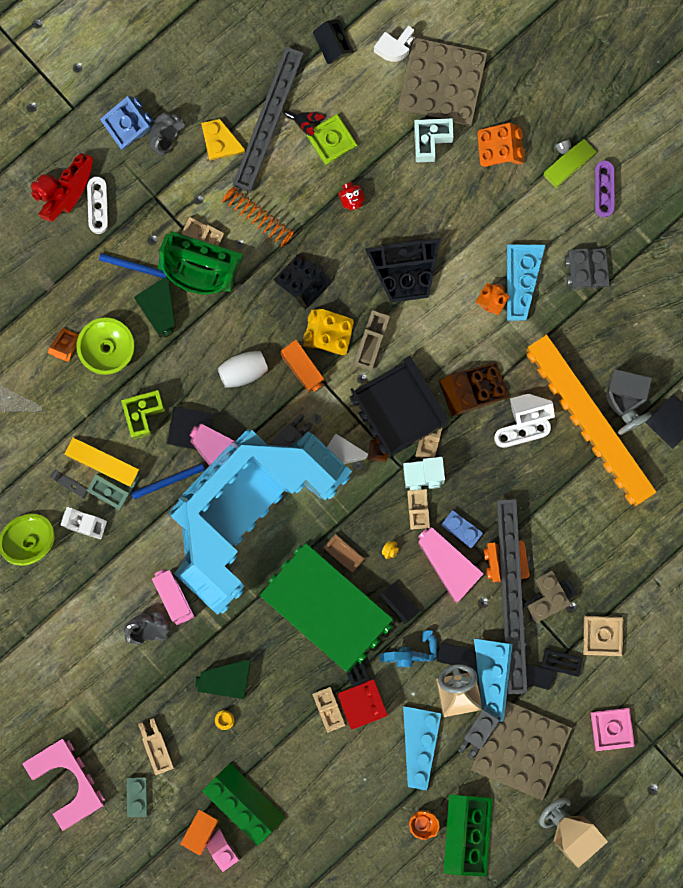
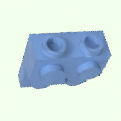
M127 96L100 119L122 150L137 138H142L153 126V117L148 112L145 113L141 108L143 103L139 98H134L133 96Z

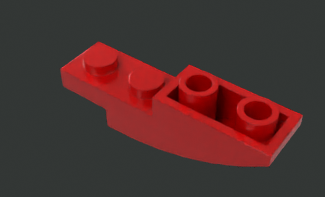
M80 153L74 158L72 164L62 172L61 177L57 180L61 187L54 192V196L43 205L42 210L38 213L42 219L53 222L62 211L69 213L88 181L93 163L92 156Z

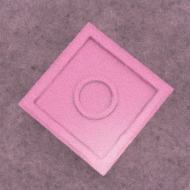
M630 708L590 712L595 751L635 747Z

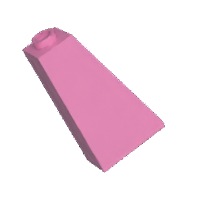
M432 527L429 531L425 528L418 536L420 538L418 544L454 602L458 603L483 573Z

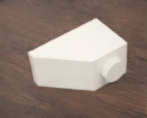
M531 394L510 398L512 413L518 427L555 417L553 403L550 400Z
M337 434L334 435L327 446L344 464L365 460L368 457V453Z

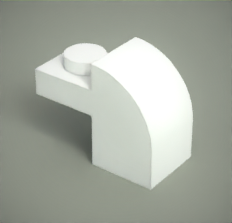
M408 26L398 40L384 32L374 46V52L391 62L405 59L409 55V48L406 45L409 47L415 39L414 29Z
M66 507L61 526L101 539L107 521Z

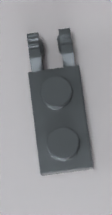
M300 414L268 445L292 446L313 424L311 422L305 424L301 431L298 432L295 427L304 418Z
M484 707L466 734L465 740L458 752H464L467 744L471 743L475 747L469 753L468 758L472 760L477 751L482 748L501 717Z

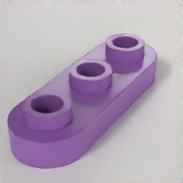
M601 161L595 167V212L599 217L607 218L614 211V167L609 161ZM601 169H606L607 174H602ZM605 187L607 192H601V188ZM606 206L608 210L604 212L601 210V207Z

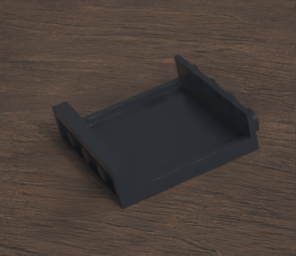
M411 356L404 358L403 364L355 391L353 388L350 389L351 396L349 398L354 406L358 405L361 410L359 412L363 422L367 421L369 423V432L373 438H378L380 442L378 446L383 454L387 453L389 458L449 424L447 415Z

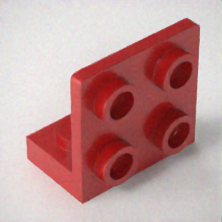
M374 679L338 693L339 700L352 730L388 716Z

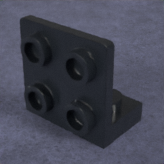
M300 253L274 279L275 283L291 294L305 310L331 283L320 268Z

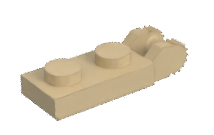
M152 718L150 719V725L155 734L148 736L143 722L139 723V728L154 773L159 775L174 769L163 736L159 732L155 719Z

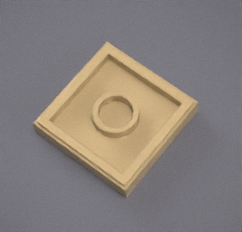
M584 616L583 655L622 656L623 617Z

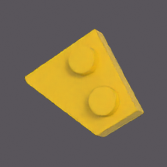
M220 119L201 123L210 161L245 153L242 145Z

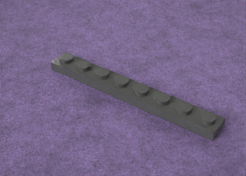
M286 47L234 180L233 186L250 193L252 191L302 61L303 52Z

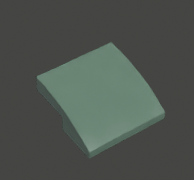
M98 472L88 487L87 492L120 510L141 476L137 475L132 487H129Z

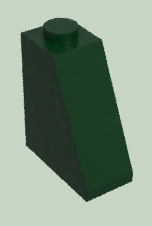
M164 277L134 297L160 338L162 336L165 338L174 333L173 329L176 328L170 284L167 277Z
M244 660L203 671L200 676L196 677L195 687L201 693L245 699L251 661Z

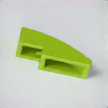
M583 139L550 166L543 176L557 189L597 152Z

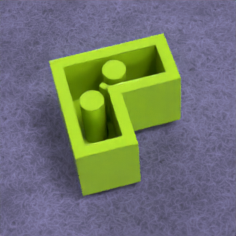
M159 390L121 400L131 438L135 440L150 436L151 432L147 416L165 412Z

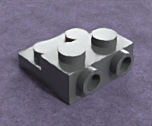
M606 248L568 250L564 258L565 266H569V274L566 275L567 285H571V290L610 286Z

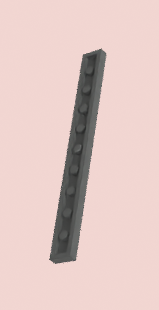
M516 499L497 500L505 643L513 644L507 694L527 693L517 502Z

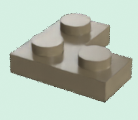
M553 571L534 580L543 598L528 605L527 608L536 623L571 605Z

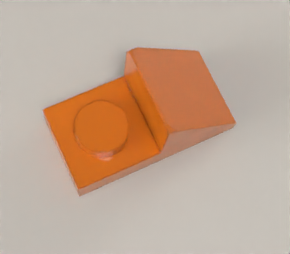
M62 328L50 345L48 354L69 362L77 345L79 334Z

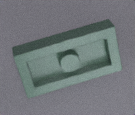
M147 777L127 778V817H147Z

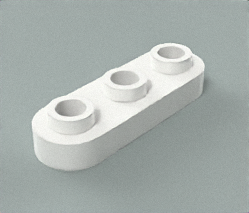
M93 177L87 184L88 222L93 233L102 234L108 228L107 185L104 179ZM100 185L101 189L96 191L94 187ZM99 203L102 206L100 209H96L95 205ZM97 222L102 223L100 228L95 226Z
M543 420L518 427L517 424L508 426L496 432L494 441L501 448L546 437L551 430V425L548 420ZM542 425L544 431H538L537 426ZM520 430L525 431L526 435L524 437L519 435ZM502 435H505L507 437V441H501L500 437Z

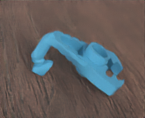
M424 630L422 632V642H425L427 639L429 641V655L410 651V647H398L397 652L380 654V662H397V667H412V661H434L437 657V638H435V635H432V630Z

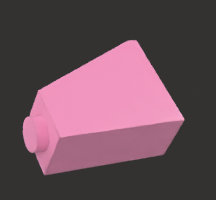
M203 424L194 426L190 433L192 437L190 442L209 466L231 442H235Z
M218 826L212 833L206 846L223 872L241 858Z

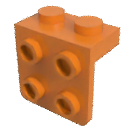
M507 123L478 131L481 166L487 167L505 162L517 165L524 163L525 150L522 144L523 131L521 126Z
M520 540L521 579H527L529 577L526 548L524 541ZM487 543L486 548L483 549L484 558L489 563V567L486 568L487 578L491 579V583L501 582L499 543Z

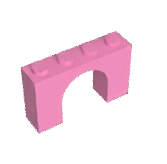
M165 569L156 572L152 581L172 622H175L178 626L194 618L195 616L175 575L170 570L166 571Z
M65 739L59 740L22 763L32 780H36L57 767L67 768L77 777L79 783L77 796L71 803L53 813L62 831L103 807V801L105 800L100 790L96 792L93 787L95 782L91 775H86L83 768L85 765L81 758H76L72 751L75 749L72 743Z

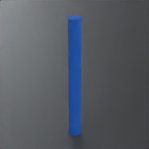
M103 253L99 257V260L160 278L167 277L162 270Z
M199 464L131 492L132 497L137 499L205 471L202 464Z

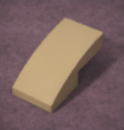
M191 217L187 219L181 232L182 235L219 246L224 235L223 232L209 225H204Z
M442 428L419 441L415 457L421 459L435 458Z
M427 489L407 490L410 529L430 528Z
M331 687L312 694L327 733L344 727L345 723Z

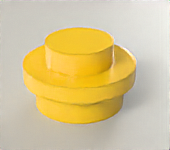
M388 541L383 547L382 555L389 560L397 555L399 550L397 542Z
M220 711L215 716V724L221 730L230 729L234 724V716L229 711Z

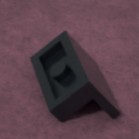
M339 19L328 20L313 31L327 64H332L338 58L347 57L354 53Z
M394 583L379 595L404 624L419 613V610Z

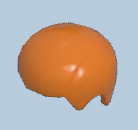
M420 810L414 813L409 820L410 832L419 839L427 840L435 837L440 829L438 818L429 810Z

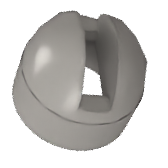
M569 139L555 144L558 152L561 154L567 153L572 148Z

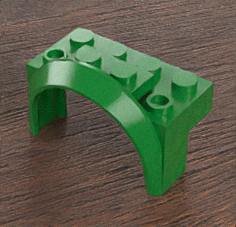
M171 231L170 234L165 235L160 247L158 269L162 270L175 285L192 293L208 295L223 291L231 292L242 263L243 254ZM186 261H190V262H193V263H196V264H199V265H202V266H205V267H208V268H211V269H214V270L202 269V268L196 267V266H194V265H192V264H190V263H188V262H186ZM179 262H181L180 267L176 273L175 271L177 269V266Z

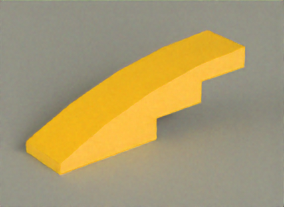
M72 438L64 454L129 487H132L140 471L75 438Z

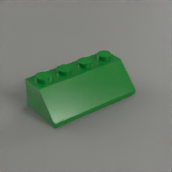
M231 763L202 790L257 846L286 818Z
M449 794L444 874L487 877L493 798Z

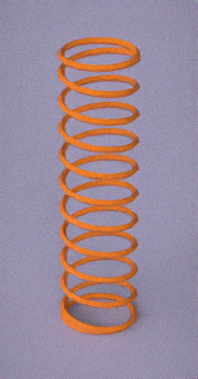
M233 186L224 196L222 203H225L236 190L234 198L228 205V207H230L233 201L242 194L241 200L235 207L234 212L237 210L240 204L246 199H248L247 204L240 213V216L251 204L254 203L251 212L245 220H247L250 217V215L257 208L260 207L259 212L255 219L252 221L251 225L254 224V222L261 214L266 212L262 222L259 224L257 229H259L261 225L269 217H271L268 226L263 231L264 234L267 231V229L275 221H277L274 230L269 235V238H271L273 233L283 225V228L279 236L275 240V242H277V240L287 230H289L287 236L280 245L281 247H283L292 237L294 231H291L290 228L284 230L285 224H280L278 226V219H275L272 222L273 215L267 216V210L261 212V206H257L255 208V201L249 203V197L243 199L244 193H239L237 195L238 189L235 188V186Z

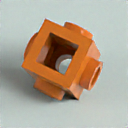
M486 283L475 303L487 312L499 315L510 296L504 292L505 288L497 283L495 285Z

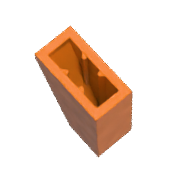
M297 340L281 350L282 359L308 393L311 391L315 393L323 387L324 378Z

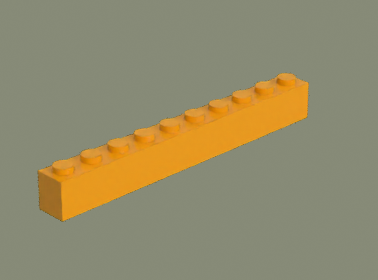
M547 334L527 348L528 353L526 354L531 363H536L539 375L543 379L546 378L550 383L548 385L550 391L554 395L557 394L561 399L559 400L560 405L564 410L568 409L571 414V421L575 426L579 425L582 429L581 435L587 442H591L593 445L592 451L597 457L602 458L606 471L608 473L612 472L615 477V484L619 489L623 488L626 493L625 498L629 504H634L636 507L654 495L656 490Z

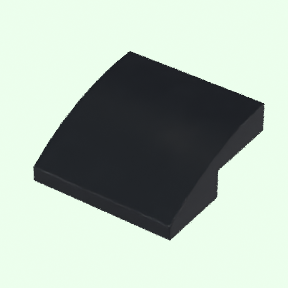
M674 394L645 422L672 449L683 439V402Z
M174 407L166 444L197 450L190 442L192 438L190 433L193 427L198 426V424L212 428L214 414Z

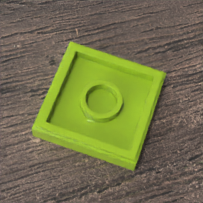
M338 114L314 127V136L306 135L325 166L357 147V143Z

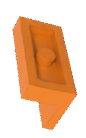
M198 810L180 845L201 855L219 821L210 814Z

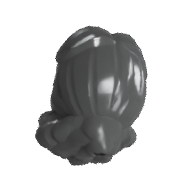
M164 112L154 120V125L151 127L149 134L150 147L158 155L165 156L173 148V138L178 135L180 130L184 129L185 122L180 115Z
M160 612L140 614L125 624V640L128 643L137 645L142 644L146 640H159L163 642L168 638L170 625Z

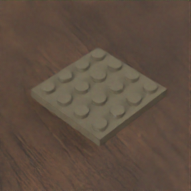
M415 38L412 43L398 111L433 119L453 118V123L471 127L487 53Z
M506 701L504 721L497 723L482 748L478 750L470 770L543 800L572 728Z

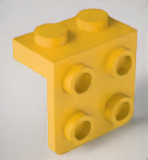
M324 309L311 310L308 316L307 331L303 337V347L309 349L320 348L339 355H346L354 324L353 319Z

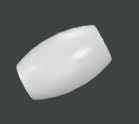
M261 351L241 353L226 360L218 367V372L225 388L249 384L268 371Z

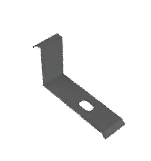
M56 469L50 476L56 482L82 498H85L88 493L86 488ZM75 485L77 489H73L71 486Z

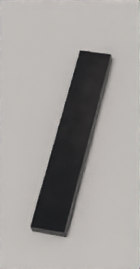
M441 642L437 662L448 665L463 664L478 672L475 651ZM526 664L527 685L550 690L554 671Z

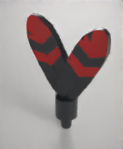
M292 111L283 112L287 118L294 120L298 127L308 136H314L315 134L314 128L310 123L324 120V116L319 113L297 114Z

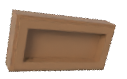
M337 534L323 547L326 552L351 573L365 559Z

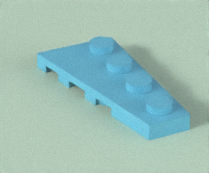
M507 245V294L510 296L507 300V321L527 320L545 245Z
M474 639L482 710L485 707L501 717L499 721L502 722L505 716L513 644Z
M403 706L408 787L427 791L441 713Z

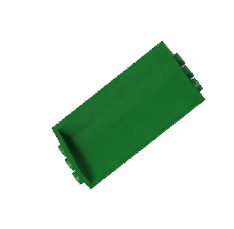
M300 545L294 551L295 556L283 563L281 566L282 571L278 575L274 574L269 579V585L260 596L348 674L358 662L361 664L368 656L366 652L370 648L374 649L381 640L379 638L381 635L390 632L394 621L309 545Z

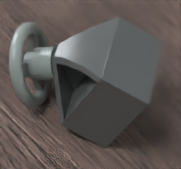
M614 369L609 377L605 398L611 408L619 416H622L624 422L627 423L618 430V434L623 435L652 416L650 412L641 416L636 412V409L647 401L652 378Z

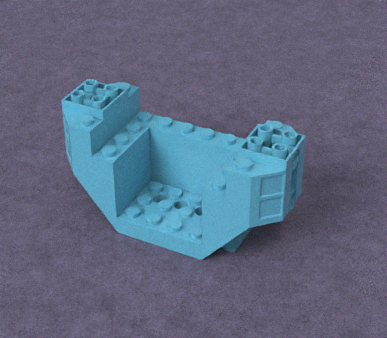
M247 429L235 442H231L215 461L178 498L179 502L167 513L182 527L185 559L174 574L216 614L224 613L230 607L229 602L233 598L237 599L244 591L242 590L244 585L225 567L226 564L230 565L237 558L235 554L238 551L232 545L237 546L242 541V535L246 531L250 532L256 525L255 521L259 517L263 518L269 512L268 507L272 503L276 504L282 498L281 493L283 491L291 494L294 492L298 493L305 486L319 498L324 500L327 498L331 499L337 493L336 488L340 484L344 485L350 479L349 474L352 471L310 432H307L292 446L267 445L253 430Z

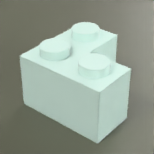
M453 118L414 120L416 162H435V143L453 142Z
M443 457L427 458L420 462L403 463L405 488H410V491L421 490L422 486H429V489L440 488L441 484H444Z

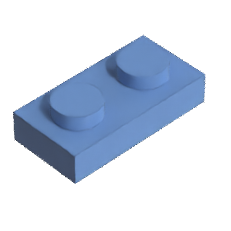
M453 510L441 524V527L470 549H472L483 534Z

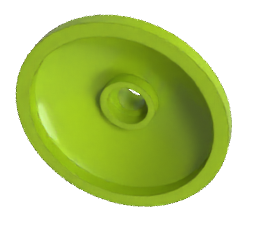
M99 318L91 321L81 330L77 339V353L82 364L87 369L96 374L110 375L121 371L128 365L134 353V339L130 330L122 322L113 318ZM106 345L110 346V350L107 352L103 350Z
M25 514L13 519L4 527L0 534L1 555L6 561L14 565H29L37 562L49 552L54 543L55 532L52 524L47 518L38 514Z

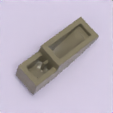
M375 308L372 309L354 362L355 366L372 371L391 317L390 313Z

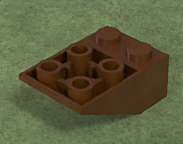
M496 362L453 373L439 381L451 417L509 398Z

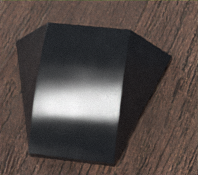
M440 238L416 239L365 248L391 303L429 298Z

